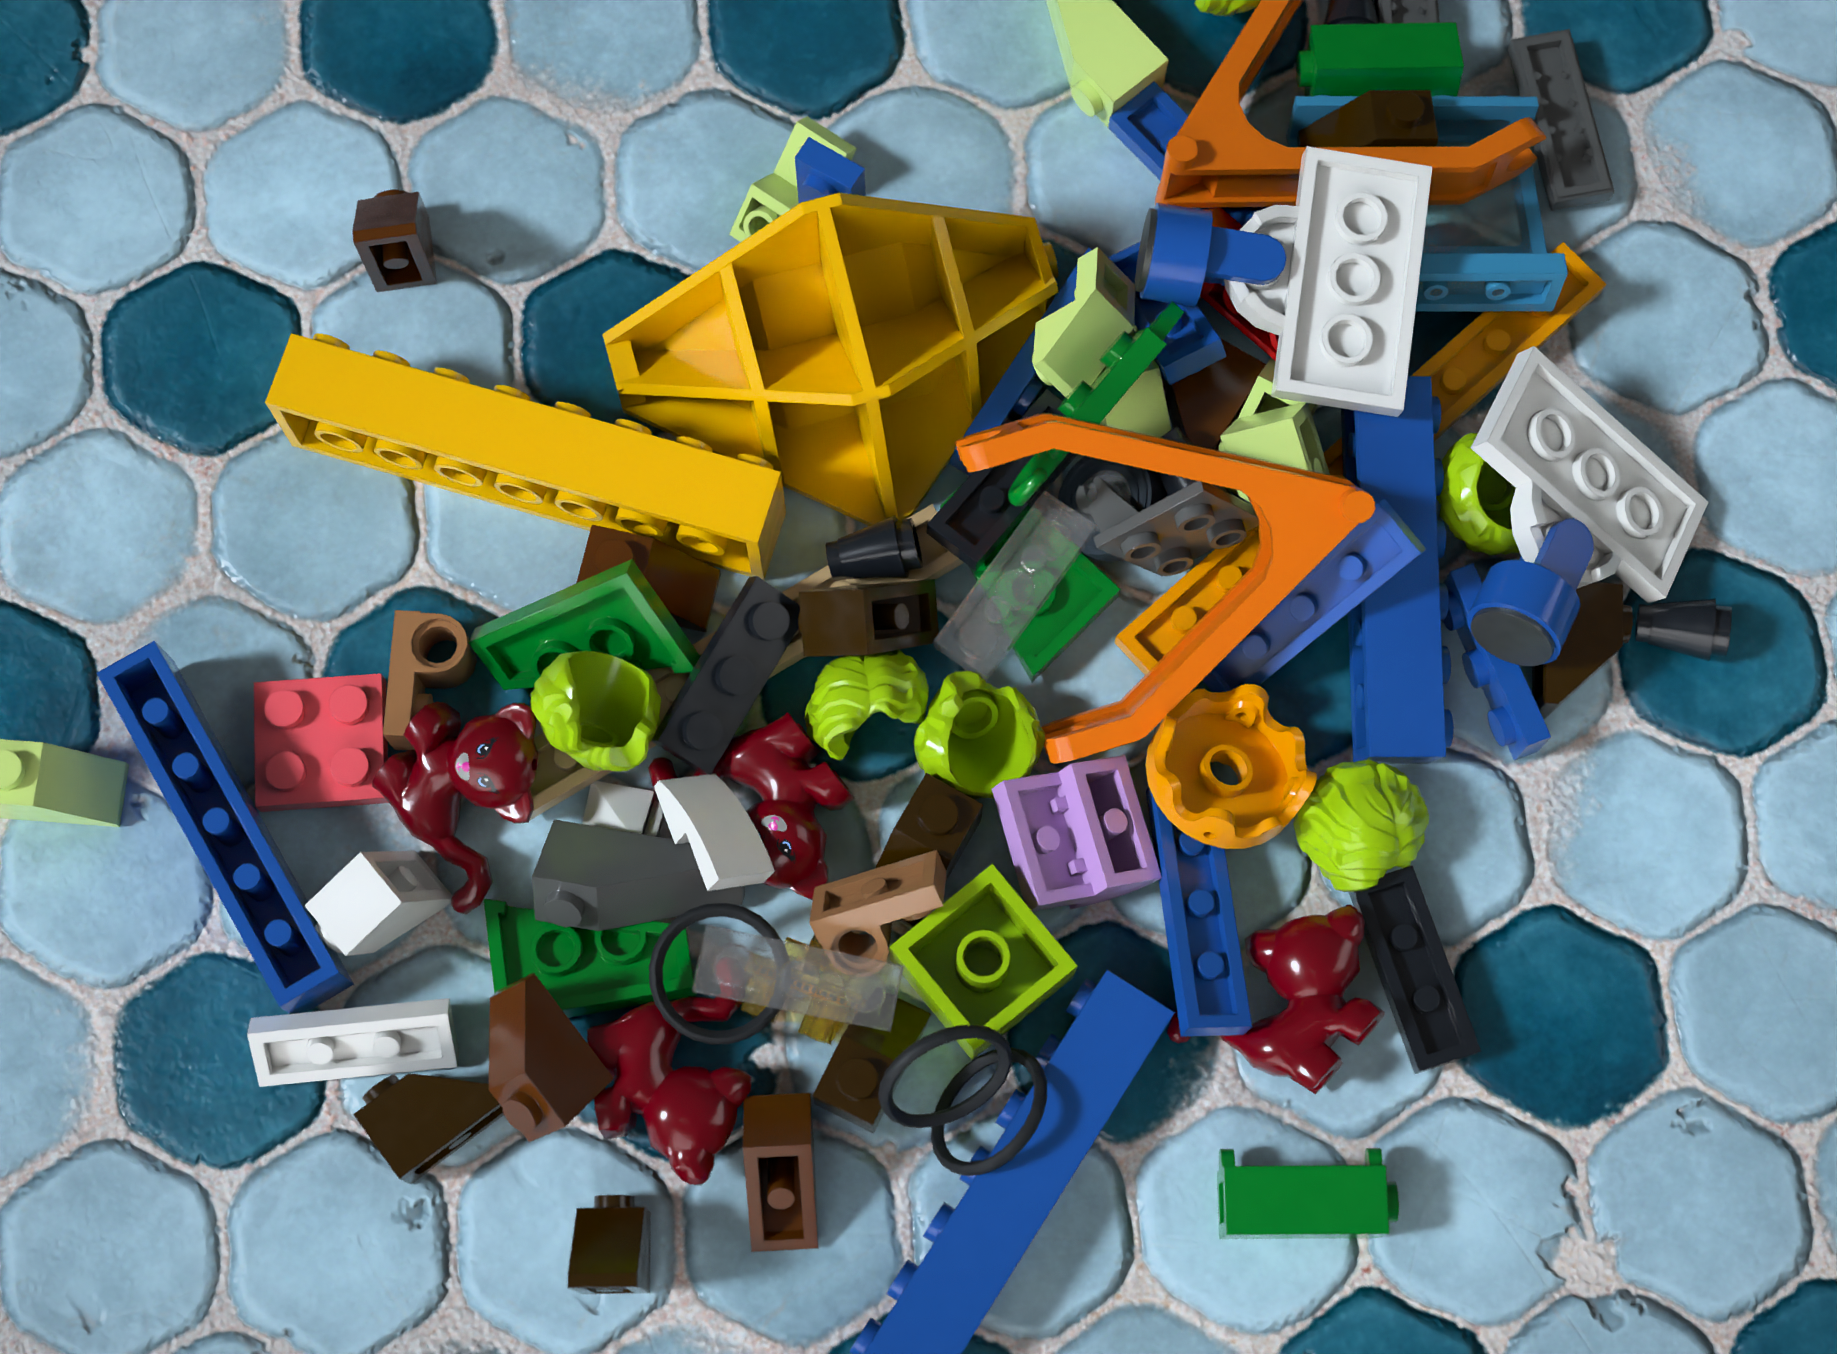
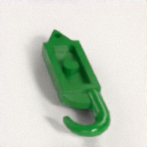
M1172 301L1149 327L1137 331L1133 337L1126 331H1123L1099 359L1107 367L1092 386L1082 380L1064 399L1058 410L1065 417L1100 424L1167 345L1163 340L1184 314V311ZM1050 449L1034 454L1013 482L1008 492L1009 502L1017 507L1023 506L1069 452Z

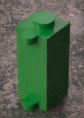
M1456 22L1311 25L1307 50H1298L1296 58V82L1298 87H1305V96H1361L1369 90H1431V96H1458L1464 70Z
M1380 1148L1365 1149V1165L1235 1166L1234 1149H1219V1171H1217L1219 1239L1380 1238L1389 1234V1222L1398 1221V1188L1396 1182H1387L1386 1165L1382 1163Z

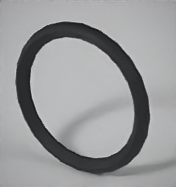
M729 903L705 904L692 908L675 918L661 933L653 948L649 965V986L655 1005L664 1019L679 1033L694 1041L712 1045L739 1042L763 1030L778 1014L786 999L790 982L789 959L784 943L776 930L759 914L745 907ZM709 917H729L741 920L752 926L768 943L776 963L774 991L766 1007L756 1018L747 1024L731 1030L713 1031L700 1028L686 1021L675 1011L667 998L663 985V965L666 953L673 940L682 930L694 922Z
M975 1024L957 1025L941 1029L923 1037L906 1048L886 1070L879 1086L878 1096L882 1111L892 1121L905 1127L913 1128L936 1127L967 1116L984 1105L1004 1084L1010 1072L1013 1057L1009 1042L1000 1032L987 1026ZM969 1038L983 1039L996 1048L999 1058L995 1073L981 1089L961 1103L945 1110L917 1115L902 1111L895 1105L892 1096L897 1078L913 1061L928 1051L945 1043Z
M1011 1048L1012 1062H1017L1026 1067L1031 1074L1034 1084L1032 1107L1017 1135L995 1155L981 1161L966 1162L958 1160L948 1150L944 1138V1124L931 1127V1142L934 1154L942 1166L955 1174L964 1176L982 1175L1000 1168L1013 1159L1026 1146L1038 1128L1047 1102V1079L1043 1067L1035 1056L1022 1049ZM997 1050L984 1053L966 1064L945 1088L934 1112L950 1108L960 1090L975 1074L985 1067L997 1063L999 1058Z

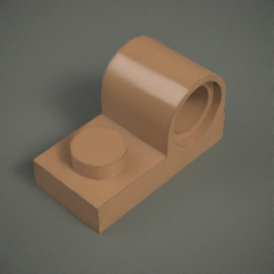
M395 610L383 736L394 750L409 751L414 749L403 734L411 719L425 705L433 703L432 694H425L426 688H454L466 682L474 673L477 663L476 652L468 643L469 637L461 623L451 616L437 613H421V611ZM445 640L457 643L454 655L447 661L433 663L427 660L429 650L436 643Z
M934 850L815 887L809 923L819 944L821 943L827 958L837 970L856 977L868 976L879 971L886 963L889 954L892 922L900 919L908 921L917 920L928 915L934 909L943 907L946 869L938 851ZM853 930H861V931H865V932H867V933H869V934H862V935H861V934L853 933L852 931H853Z

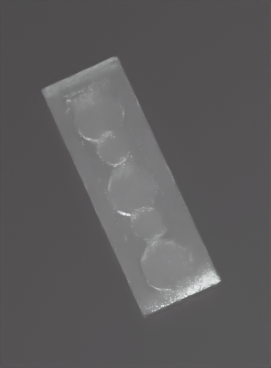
M1044 490L934 639V648L966 670L979 673L981 678L987 683L1094 536L1097 525Z
M705 925L691 991L890 1032L904 965Z

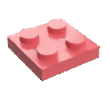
M382 673L254 682L255 807L260 812L389 803L378 790L372 787L375 775L388 760V741L383 736L386 679Z

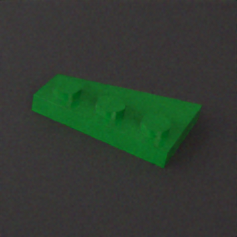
M950 495V496L940 505V509H941V508L944 506V504L952 497V495ZM1032 507L976 572L970 568L1032 683L1119 597L1121 590Z
M632 559L474 628L468 642L503 690L534 687L536 680L540 678L543 670L560 654L578 651L602 652L624 659L643 670L672 667L674 674L692 672L701 657Z
M483 898L494 994L498 990L534 973L568 1018L644 1005L654 1001L649 986L650 960L653 948L661 933L670 923L651 921L602 931L578 927H562L554 923L535 920L534 909L508 906L506 901ZM686 928L673 940L665 956L663 985L669 1000L697 995Z

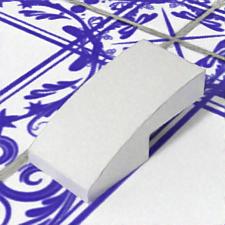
M716 774L659 780L654 786L674 843L690 842L707 891L764 883L775 872L767 850L749 815L733 792Z

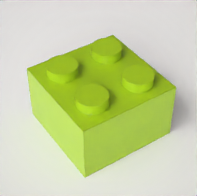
M993 864L945 901L943 907L935 909L889 946L890 961L945 1028L975 1024L990 1027L1002 1035L1007 1033L1073 979L1077 969L1076 963ZM976 1038L956 1040L971 1060H974L992 1045L983 1039Z

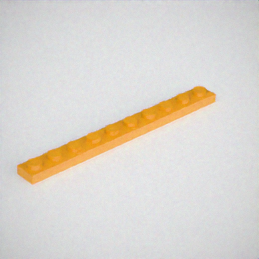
M1564 242L1551 252L1565 254L1568 271L1553 311H1484L1411 375L1431 376L1432 396H1437L1440 400L1441 423L1437 434H1434V442L1506 378L1518 353L1533 346L1539 349L1602 293L1607 284ZM1341 437L1324 452L1330 475L1343 477ZM1259 526L1246 532V538L1240 543L1227 548L1214 549L1116 636L1114 643L1144 675L1249 571L1260 544Z

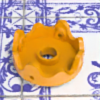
M1244 684L1226 692H1209L1205 689H1196L1165 716L1149 742L1145 767L1148 786L1156 804L1167 819L1178 829L1203 844L1222 849H1246L1267 842L1277 836L1289 824L1306 802L1316 784L1317 774L1307 769L1305 740L1302 731L1295 726H1283L1273 719L1268 711L1269 696L1262 687L1255 684ZM1220 762L1229 765L1238 777V784L1228 785L1220 782L1213 775L1210 763Z

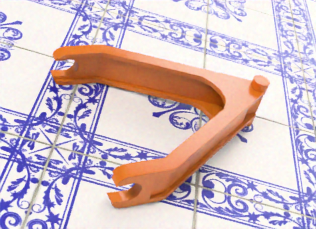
M1303 0L1260 1L1179 132L1169 140L1164 157L1161 180L1155 197V205L1156 203H1164L1188 208L1296 206L1301 159L1306 147H1287L1265 138L1248 122L1240 103ZM1526 117L1466 147L1316 148L1433 166L1428 205H1460L1481 196L1530 168L1537 160V157L1529 147L1545 140L1546 135L1531 117Z
M1050 413L1033 415L977 432L955 441L960 461L963 462V466H966L968 473L991 468L1050 449H1058L1240 490L1248 497L1258 517L1260 544L1252 567L1120 701L1061 718L1041 727L1045 732L1046 754L1048 753L1051 763H1064L1138 741L1147 736L1359 523L1369 520L1375 511L1373 497L1362 488L1357 487L1351 481L1339 475L1332 476Z

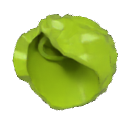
M1468 433L1455 442L1442 459L1444 470L1443 488L1441 494L1436 496V499L1441 504L1439 517L1449 525V529L1455 537L1465 541L1467 548L1474 552H1483L1489 555L1519 553L1520 551L1512 534L1510 513L1516 488L1471 449L1478 433Z
M900 650L871 655L841 656L826 664L818 675V681L815 682L814 693L811 695V699L806 706L804 718L810 740L815 741L825 749L831 758L839 761L843 760L849 750L851 738L856 730L875 712H883L890 718H898L904 723L920 724L925 719L929 698V687L925 673L918 667V664L911 656L905 655Z
M578 651L560 654L543 670L540 678L534 684L533 692L530 694L531 709L541 723V728L549 743L562 752L567 753L585 768L593 771H628L640 765L647 758L648 745L661 721L659 715L661 697L657 692L652 676L624 659L602 652Z
M955 671L947 675L941 688L938 689L928 706L927 717L916 730L914 750L917 762L925 774H930L974 800L994 798L992 788L1002 781L1030 776L1033 767L1039 761L1045 743V732L1040 727V720L1038 719L1036 709L1016 687L1006 686L997 688L991 683H986L979 673Z
M1368 759L1356 762H1342L1327 768L1324 775L1316 780L1310 796L1294 816L1293 826L1299 847L1320 867L1322 875L1331 881L1335 890L1355 892L1368 890L1376 886L1379 878L1384 877L1386 871L1394 866L1401 868L1410 866L1411 861L1417 858V853L1425 842V830L1429 823V812L1418 786L1412 784L1406 774L1394 766L1385 763L1380 764Z

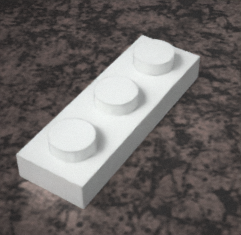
M449 998L250 1018L247 1032L259 1087L458 1067L459 1047Z

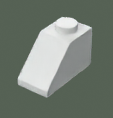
M415 850L360 852L305 907L317 920L318 923L315 925V928L323 942L334 951L343 953L345 956L378 951L444 909L451 903L452 895Z

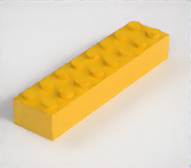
M291 333L265 403L292 446L590 531L591 526L596 525L652 537L711 566L749 577L758 576L765 580L786 515L782 475L780 471L773 470L774 466L769 461L750 454H739L734 459L713 453V449L708 444L691 437L680 436L674 442L653 436L650 429L631 420L617 419L615 424L593 419L588 411L571 403L556 402L554 407L530 401L531 398L523 391L510 386L495 385L493 390L470 384V380L464 375L450 369L435 368L433 373L410 367V363L404 358L390 352L377 350L374 351L373 356L350 350V346L342 340L330 335L317 333L314 334L313 339Z

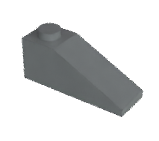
M555 819L532 875L535 920L554 923L562 927H578L595 931L678 917L692 908L705 904L729 903L742 905L745 896V886L707 891L690 842L675 844L673 839Z

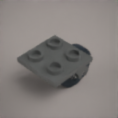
M1089 456L1082 457L1070 469L1061 485L1057 499V519L1061 532L1082 554L1107 562L1125 560L1160 576H1172L1186 571L1193 565L1194 559L1213 549L1227 548L1240 543L1246 538V532L1259 526L1258 517L1251 504L1209 483L1196 481L1167 497L1158 472Z

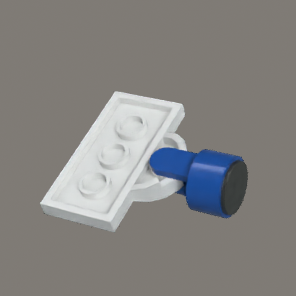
M1307 146L1301 159L1296 206L1273 205L1254 212L1251 219L1240 230L1212 226V211L1156 203L1154 208H1149L1143 227L1136 267L1135 291L1140 292L1141 299L1165 303L1173 301L1178 305L1196 307L1203 282L1221 284L1225 286L1238 313L1254 327L1279 336L1271 397L1398 417L1404 410L1433 166Z
M1535 346L1518 353L1471 449L1516 488L1510 513L1512 534L1521 557L1519 560L1499 562L1490 568L1467 615V625L1475 640L1492 655L1517 665L1537 666L1548 664L1559 656L1580 610V599L1576 593L1577 588L1615 574L1647 603L1666 598L1708 505V501Z

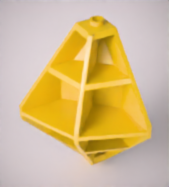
M836 193L799 203L602 335L624 413L675 437L685 436L700 440L708 444L713 449V453L734 459L739 454H750L763 458L774 466L773 470L781 472L784 487L870 526L894 515L900 521L909 518L915 513L950 462L956 448L955 441L964 436L1034 330L1035 323L1040 321L1054 300V295L1058 293L1055 278H1058V266L1051 243L1042 242L1035 217Z

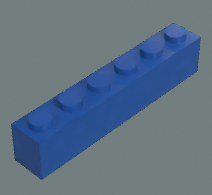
M1431 376L1407 377L1404 410L1398 417L1341 408L1343 477L1368 492L1373 497L1375 505L1385 499L1426 548L1423 553L1348 613L1353 762L1369 759L1380 764H1428L1446 757V748L1451 746L1453 740V717L1449 709H1444L1443 684L1448 683L1451 674V656L1448 647L1442 646L1441 621H1444L1447 617L1449 596L1445 583H1439L1438 558H1442L1445 552L1446 529L1444 522L1437 520L1436 496L1441 494L1443 488L1444 470L1441 459L1434 458V434H1437L1440 428L1441 404L1437 396H1432Z
M154 640L97 672L96 674L279 1007L289 1014L305 1013L353 986L354 983L337 952L326 945L320 938L315 928L318 922L305 907L308 900L175 661Z

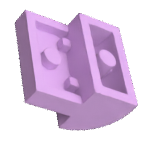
M1125 755L1071 763L1059 772L1004 780L992 788L1022 896L1032 912L1069 905L1070 910L1089 906L1131 893L1162 878Z

